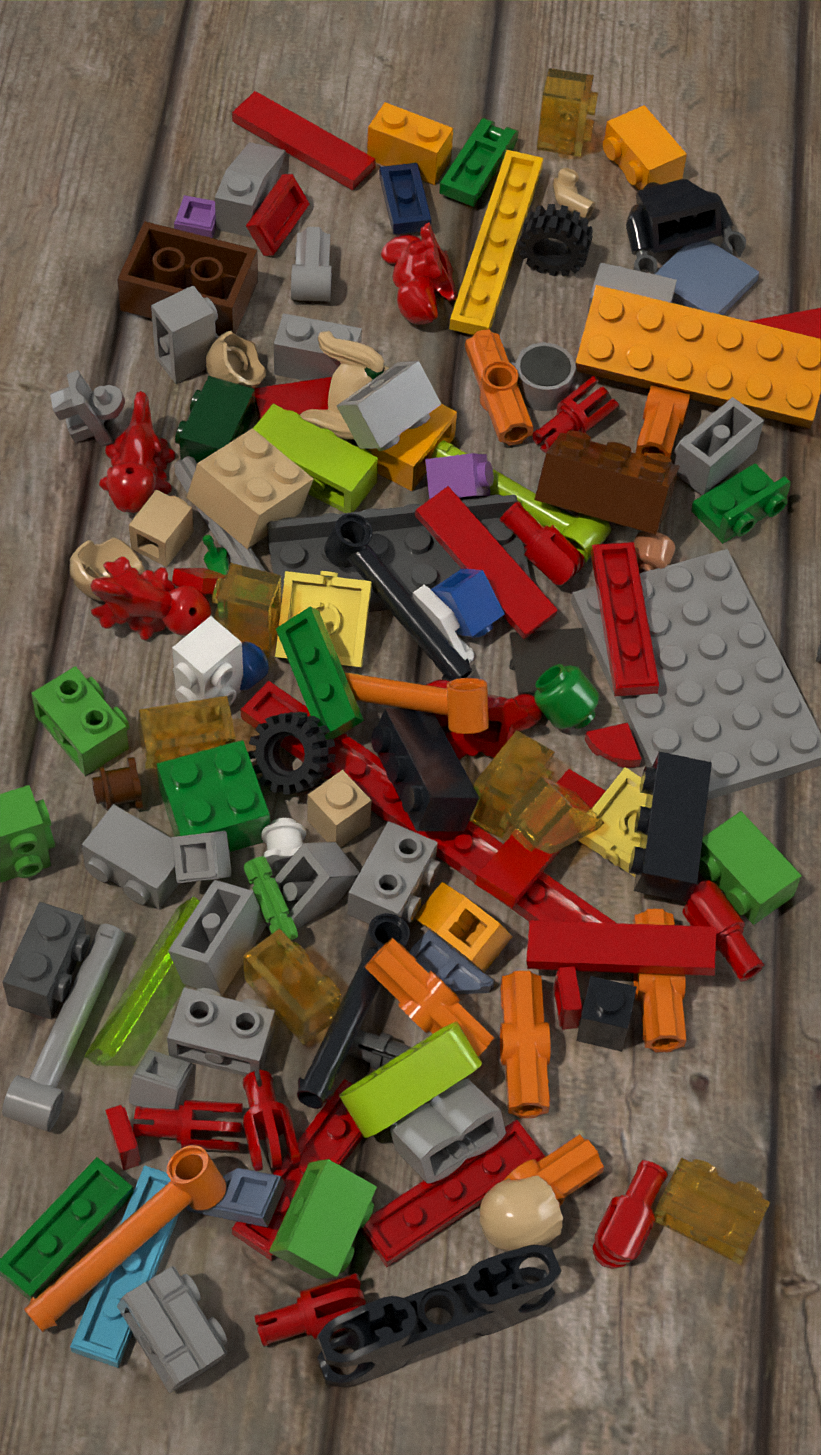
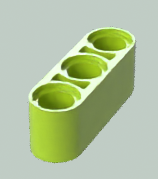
M454 1022L436 1031L343 1091L339 1097L363 1137L368 1138L386 1129L477 1070L482 1065V1062L458 1022Z

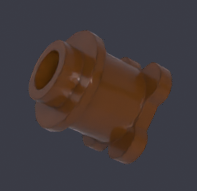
M134 757L127 758L128 767L105 771L104 767L99 768L100 776L92 778L96 804L105 803L106 810L108 811L113 804L119 805L134 802L136 810L143 809L142 790Z

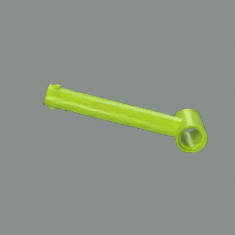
M443 440L435 448L432 458L467 453ZM493 469L494 481L493 485L490 486V495H516L521 505L543 527L554 525L585 557V563L591 557L592 545L602 544L611 533L608 521L578 513L575 517L560 507L534 500L536 493Z

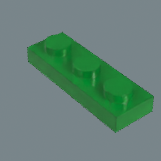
M310 606L275 628L310 716H316L320 719L318 726L326 725L330 730L329 733L324 735L326 740L335 739L363 722L364 719L320 612Z
M96 1157L0 1258V1276L29 1301H31L32 1296L36 1299L129 1200L134 1192L133 1186Z

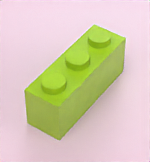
M272 404L253 427L256 432L313 478L309 495L343 513L354 512L377 483V457L372 455L367 449H360L359 446L356 447L337 437L329 429H321L304 420L294 411H287Z

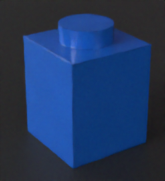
M462 568L431 589L453 611L460 624V628L455 630L457 635L470 636L471 638L481 637L493 629V622L505 615L483 570Z

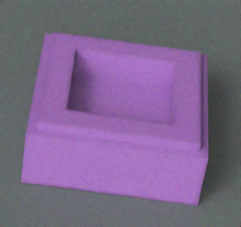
M184 195L174 222V229L213 238L216 230L215 201Z

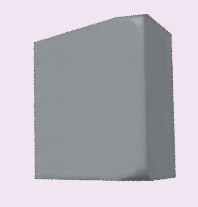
M226 831L171 837L177 883L231 876Z
M148 1050L132 1077L129 1103L148 1108L177 1109L193 1064Z

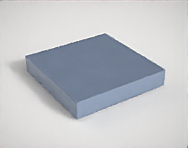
M703 240L683 246L655 274L677 280L673 302L676 304L724 315L757 282L759 271L711 241Z

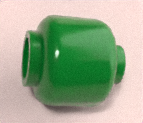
M557 664L547 669L538 678L535 684L537 689L534 700L538 708L555 728L569 729L574 727L575 729H581L594 719L596 715L594 710L599 702V693L579 667Z

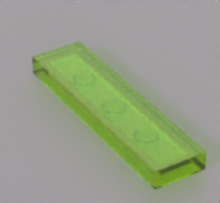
M194 896L177 907L84 1055L85 1058L98 1066L115 1057L173 964L168 950L200 902Z

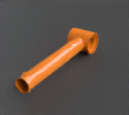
M344 672L356 701L448 716L449 730L456 733H478L485 731L489 727L488 686L485 680L459 678L448 682L447 688H440Z
M191 1145L178 1150L170 1158L167 1165V1174L171 1181L64 1273L55 1284L48 1287L36 1299L32 1296L29 1305L24 1308V1311L42 1332L47 1328L57 1326L55 1321L65 1314L73 1304L81 1300L188 1205L195 1210H207L222 1200L226 1192V1181L205 1149L200 1146Z

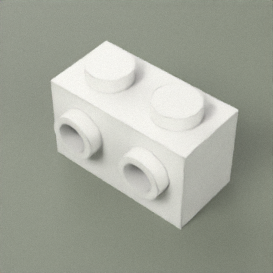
M210 616L172 647L175 696L186 710L190 712L195 710L205 720H208L217 711L222 712L231 706L237 694L241 692L240 685L243 677L242 642Z

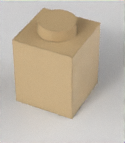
M156 490L129 524L132 550L167 567L194 532L192 507L177 496H168Z
M342 770L308 794L307 821L327 842H336L341 848L370 827L372 800Z

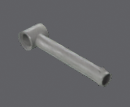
M101 924L88 950L87 957L79 969L30 1077L26 1078L17 1075L8 1088L2 1108V1115L4 1117L50 1132L54 1127L64 1101V1091L58 1089L57 1085L109 974L110 967L114 963L125 939V933L121 929L110 924Z

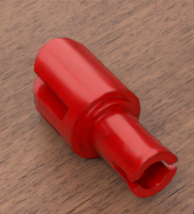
M592 376L557 404V415L533 432L532 437L536 445L545 440V444L540 447L543 452L546 453L560 433L567 434L568 431L586 433L619 407V403L613 398L589 418L587 417V414L595 409L609 394L604 386L598 388L581 403H576L598 383V379L595 376Z
M519 501L515 502L499 519L526 545L524 556L555 585H563L584 567L585 557L554 525L543 527Z
M710 880L700 882L694 888L682 910V914L691 926L716 927V951H720L722 956L725 957L740 982L752 978L763 969L764 963L742 935L745 923L717 884Z
M259 1070L262 1083L259 1087L255 1071L250 1072L243 1078L242 1082L249 1104V1110L243 1117V1126L254 1170H263L259 1140H265L271 1168L282 1167L278 1138L282 1134L284 1135L290 1164L300 1163L301 1155L290 1111L286 1105L277 1102L272 1074L265 1070Z
M185 1100L184 1105H179V1109L136 1106L134 1119L154 1120V1124H134L133 1133L137 1138L140 1136L177 1138V1143L181 1144V1148L196 1145L205 1150L240 1152V1142L217 1139L195 1140L194 1131L241 1132V1122L195 1119L196 1110L215 1113H242L243 1103Z
M642 1160L637 1166L638 1169L625 1195L612 1198L595 1233V1242L592 1248L595 1259L603 1267L610 1269L624 1267L627 1263L635 1260L641 1253L656 1221L651 1207L668 1176L661 1166L647 1160Z
M354 1273L300 1291V1297H297V1303L261 1315H254L263 1347L305 1332L308 1337L313 1336L314 1340H317L319 1333L329 1321L365 1305L366 1300L364 1293L360 1290L361 1283L358 1274ZM339 1329V1330H337L336 1332H334L333 1334L338 1333V1332H341V1331H344V1330H347V1329Z

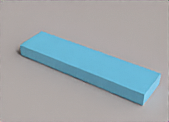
M144 1165L120 1225L171 1181L166 1172ZM179 1214L94 1287L71 1343V1352L119 1368L132 1331L117 1305L126 1293L155 1277Z

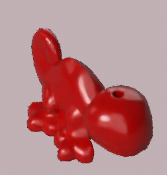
M430 222L421 228L420 235L422 240L413 235L394 237L386 243L381 252V258L385 262L395 264L392 278L394 284L399 287L397 304L400 313L407 321L416 325L429 324L438 318L434 292H440L448 301L457 300L458 297L455 283L452 279L453 268L448 254L440 248Z
M142 391L137 392L128 428L116 438L114 444L107 445L105 448L106 456L112 459L111 465L113 467L107 470V476L100 479L99 486L103 490L109 491V496L118 510L131 513L139 512L156 490L164 494L172 491L171 484L167 482V474L164 470L167 469V464L174 461L176 457L175 451L169 448L167 440L164 438L159 439L153 430L149 399L146 393Z
M120 556L114 562L108 561L103 564L104 569L111 577H98L90 583L94 595L106 602L91 610V614L99 618L102 628L110 629L115 624L122 625L127 622L130 629L139 631L141 639L145 641L151 638L154 632H160L165 627L177 635L187 636L211 616V607L204 594L192 586L185 585L175 588L173 582L168 579V572L164 567L158 568L155 572L145 570L142 574H139L136 568L130 566L129 559Z
M440 679L426 685L447 688V683L450 681ZM488 694V729L472 734L449 732L445 735L459 760L466 754L475 756L478 752H483L486 756H492L497 763L503 764L509 758H517L521 755L520 746L512 738L514 733L536 725L543 716V712L536 705L533 695L521 694L507 699ZM435 714L442 729L448 728V716Z

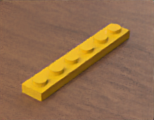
M506 150L450 318V330L474 335L476 331L491 329L520 239L523 224L542 171V157Z

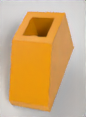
M441 882L415 917L418 922L483 973L486 972L513 937L493 917L443 882Z

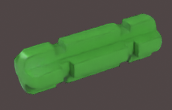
M261 856L246 862L243 867L249 883L254 884L252 889L266 923H271L269 929L275 943L283 945L293 941L298 937L297 928L292 917H288L290 913L275 878H271L273 874L267 859Z

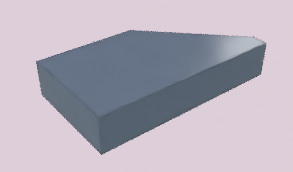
M430 930L408 951L427 972L433 971L456 995L489 993L494 987V981Z
M237 1168L223 1176L227 1187L224 1197L218 1204L207 1210H195L189 1205L186 1207L189 1212L268 1227L286 1184L281 1176Z

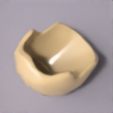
M232 331L222 334L212 344L206 355L207 371L212 377L254 389L259 386L266 376L267 370L260 362L255 343L234 334Z
M111 538L102 544H94L93 541L87 540L73 553L69 565L70 576L74 580L76 587L87 597L100 601L103 600L94 595L90 583L98 577H111L103 567L105 562H114L122 556L129 559L130 566L136 568L139 574H142L145 570L136 552L124 541L117 538Z
M531 1176L521 1180H511L508 1178L494 1185L481 1201L480 1225L483 1234L491 1245L504 1252L529 1245L544 1246L561 1234L563 1216L559 1202L552 1187L539 1176Z

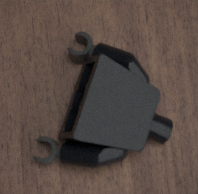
M680 179L661 185L651 182L644 189L637 192V205L631 208L626 222L631 253L637 256L633 270L640 271L645 269L651 274L657 272L656 259L648 255L650 250L653 253H658L721 235L723 242L720 248L732 255V248H734L738 256L741 257L746 246V238L740 232L732 231L731 228L734 224L721 197L717 193L704 190L688 179Z

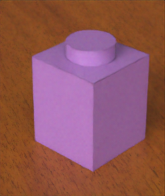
M471 453L425 459L429 499L447 486L451 488L459 499L491 496L490 486L493 485L494 474L491 463L487 461V454Z

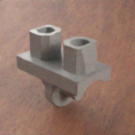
M79 370L68 373L69 387L50 393L55 415L59 420L66 419L67 429L75 443L93 436L100 446L112 443L111 436L104 427V422L108 419L117 418L123 410L125 398L121 390L116 386L106 385L96 387L93 392Z

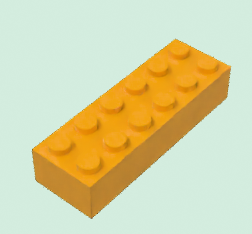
M600 285L595 286L575 362L577 372L650 389L651 384L691 394V400L720 407L734 397L760 417L811 429L821 394V339Z

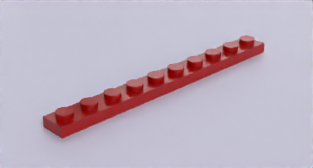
M269 680L240 709L241 719L254 728L259 724L267 723L266 718L278 714L305 712L308 713L307 717L310 716L305 705ZM345 733L335 738V747H329L328 754H336L335 762L327 764V767L333 770L325 778L329 780L343 770L372 800L371 811L387 822L390 821L438 842L436 856L475 883L477 874L500 849L503 843L471 821H469L465 832L416 831L407 812L403 809L402 802L392 782L389 781L379 757ZM294 736L284 738L280 746L304 762L305 753L301 741ZM544 872L513 908L508 906L527 921L616 923Z

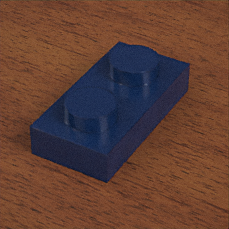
M410 163L380 167L379 179L393 235L420 232L426 223L430 222L431 224V216L418 164Z

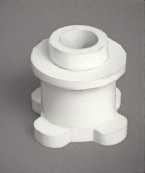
M275 819L262 830L261 838L267 844V851L264 852V857L267 859L273 875H277L302 846L303 840L307 835L305 827L294 819Z

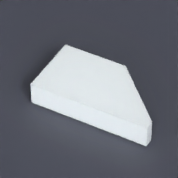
M423 585L414 591L412 598L447 638L451 646L457 650L464 660L468 658L469 663L473 661L474 652L472 648L455 632V630L460 628V624L453 611L428 586Z

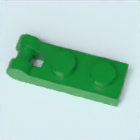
M482 118L441 180L439 193L474 207L503 162L506 150L512 151L514 149L519 131L510 127L505 129L496 127L494 121Z

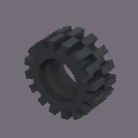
M548 204L547 210L541 205L536 207L535 212L531 210L528 213L520 235L518 250H521L519 255L522 259L527 258L526 264L529 267H533L536 264L538 265L537 272L543 274L544 270L547 269L550 270L549 275L556 276L557 271H561L562 276H569L570 270L575 274L580 270V266L584 267L593 238L592 226L588 227L589 221L586 217L579 220L580 212L574 210L570 214L567 212L568 206L561 205V209L556 210L555 204ZM548 238L557 239L562 241L563 243L554 242L549 240Z
M305 712L283 713L266 718L267 723L259 724L255 728L259 735L251 736L249 744L256 746V750L248 751L250 759L256 758L257 765H254L253 769L255 774L261 773L263 775L258 780L262 786L271 785L269 790L274 793L294 794L320 786L324 782L322 777L330 775L333 769L327 767V764L335 762L336 754H328V748L335 747L334 739L326 740L324 735L329 733L330 730L326 725L318 726L320 719L316 716L307 717L308 713ZM287 736L298 738L304 748V762L297 770L285 767L280 758V744Z

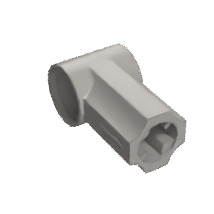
M307 227L303 232L297 233L296 263L292 264L291 300L331 302L332 266H329L330 234L322 231L321 227Z

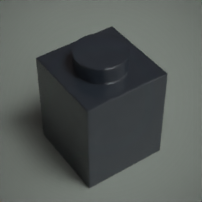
M590 976L576 1041L622 1052L637 987Z

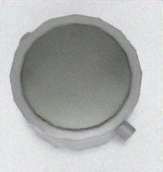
M546 342L532 344L520 352L515 363L511 362L518 371V387L525 406L533 410H556L557 404L580 386V384L574 383L576 365L573 356L565 348L557 344Z

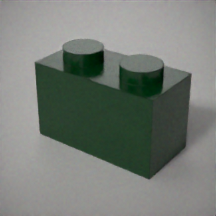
M208 376L202 390L197 389L192 397L190 415L187 421L182 420L178 425L175 443L180 446V460L190 456L199 463L246 433L255 416V389Z

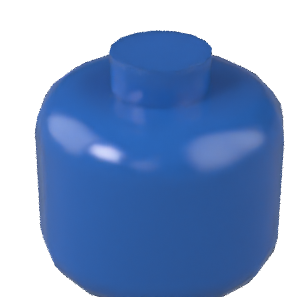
M246 641L242 642L243 677L240 685L241 691L251 689L268 674L269 670L268 659L264 651L254 643Z

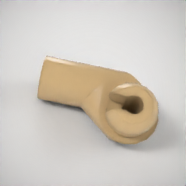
M562 168L558 173V178H554L553 181L557 203L560 206H568V211L570 212L577 210L580 212V217L589 219L594 211L595 202L578 194L577 186L575 185L579 179L577 172L570 168Z

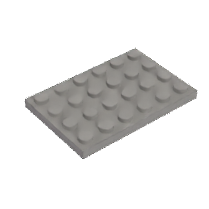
M728 549L671 564L662 569L657 568L639 573L659 689L658 694L615 696V699L626 722H628L646 766H653L659 751L712 762L707 800L821 766V733ZM593 586L572 592L571 604L614 694L597 588Z

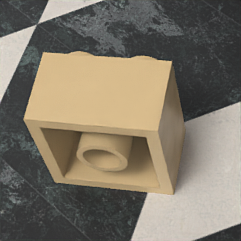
M252 428L197 463L186 498L248 549L268 536V522L279 521L287 517L294 518L301 513L313 478Z

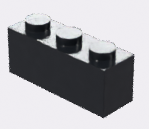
M385 708L378 726L372 732V748L377 753L387 773V777L392 782L402 802L403 809L407 812L416 831L465 832L480 797L435 714L409 709Z
M659 751L653 766H645L640 783V793L647 794L645 807L639 806L634 832L641 834L640 847L634 846L629 863V873L636 874L635 892L687 902L698 880L712 762Z

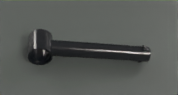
M348 513L342 515L337 520L324 546V552L328 560L341 568L354 567L364 580L372 582L371 589L425 654L433 660L435 666L443 674L442 680L452 681L459 678H467L473 671L468 658L464 660L457 650L451 646L447 638L368 545L373 535L370 523L358 514Z
M389 913L380 914L374 917L369 924L361 949L362 960L305 1078L302 1079L300 1077L298 1079L297 1098L301 1103L310 1108H322L324 1103L333 1097L334 1093L330 1090L336 1076L339 1074L381 986V983L365 968V965L384 945L380 941L387 943L393 937L406 949L410 930L407 923L401 917Z

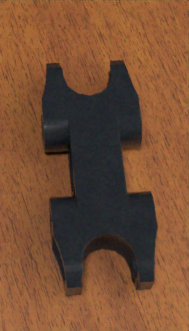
M529 1245L479 1261L463 1276L404 1298L398 1296L383 1297L334 1318L324 1326L318 1335V1343L322 1351L317 1356V1362L325 1383L336 1387H349L376 1379L401 1369L412 1357L473 1334L480 1336L491 1335L540 1314L555 1297L553 1285L562 1271L552 1248L542 1245ZM535 1257L546 1263L549 1274L547 1275L546 1270L535 1267L519 1268L524 1260ZM525 1280H532V1281H535V1283L530 1284V1283L526 1282ZM543 1293V1297L540 1301L533 1304L526 1303L530 1299ZM432 1308H442L449 1312L452 1319L446 1324L438 1325L429 1321L425 1314ZM337 1330H351L350 1332L330 1341V1337ZM345 1348H350L354 1351L348 1354L337 1353V1351ZM358 1364L357 1368L348 1375L337 1374L329 1366L350 1367Z

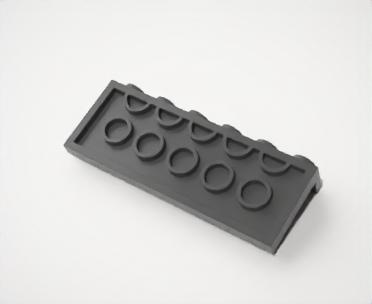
M491 495L486 498L461 500L530 578L527 560L524 556L523 542L499 521L501 516L518 501L517 496ZM409 504L397 508H370L361 512H351L363 516L370 523L373 535L368 545L412 597L413 592L421 586L425 585L432 589L461 569L415 517V510L421 505ZM326 513L321 516L297 519L287 517L279 521L268 522V550L279 619L285 571L320 575V571L338 573L340 578L364 580L354 567L341 568L332 564L324 552L325 543L337 520L342 515L348 513ZM371 589L369 612L389 610Z

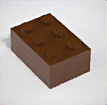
M144 221L117 279L120 311L152 319L151 305L194 286L203 298L208 297L213 302L217 310L218 319L215 320L216 334L221 336L228 331L236 334L258 283V249Z
M568 431L567 434L560 433L546 452L534 500L656 535L668 512L680 466L671 464L672 460L661 454L648 453L647 456L632 453L631 448L625 444L608 442L607 445L591 441V436L583 432Z

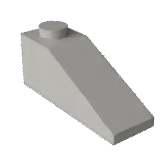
M251 142L246 145L226 169L216 193V230L252 238L246 228V224L272 190L286 156V150Z

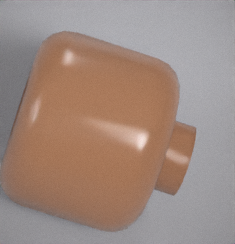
M641 531L636 535L634 545L639 573L657 568L662 569L670 565L676 547L672 539L660 532H657L655 535Z

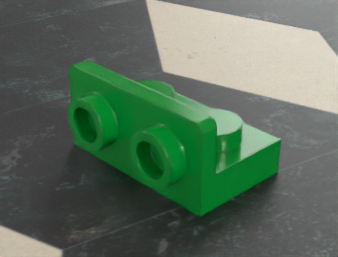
M754 463L694 500L691 512L723 544L736 535L738 537L746 535L758 521L766 516L774 517L779 514L787 505V496L791 482L785 476L774 482Z

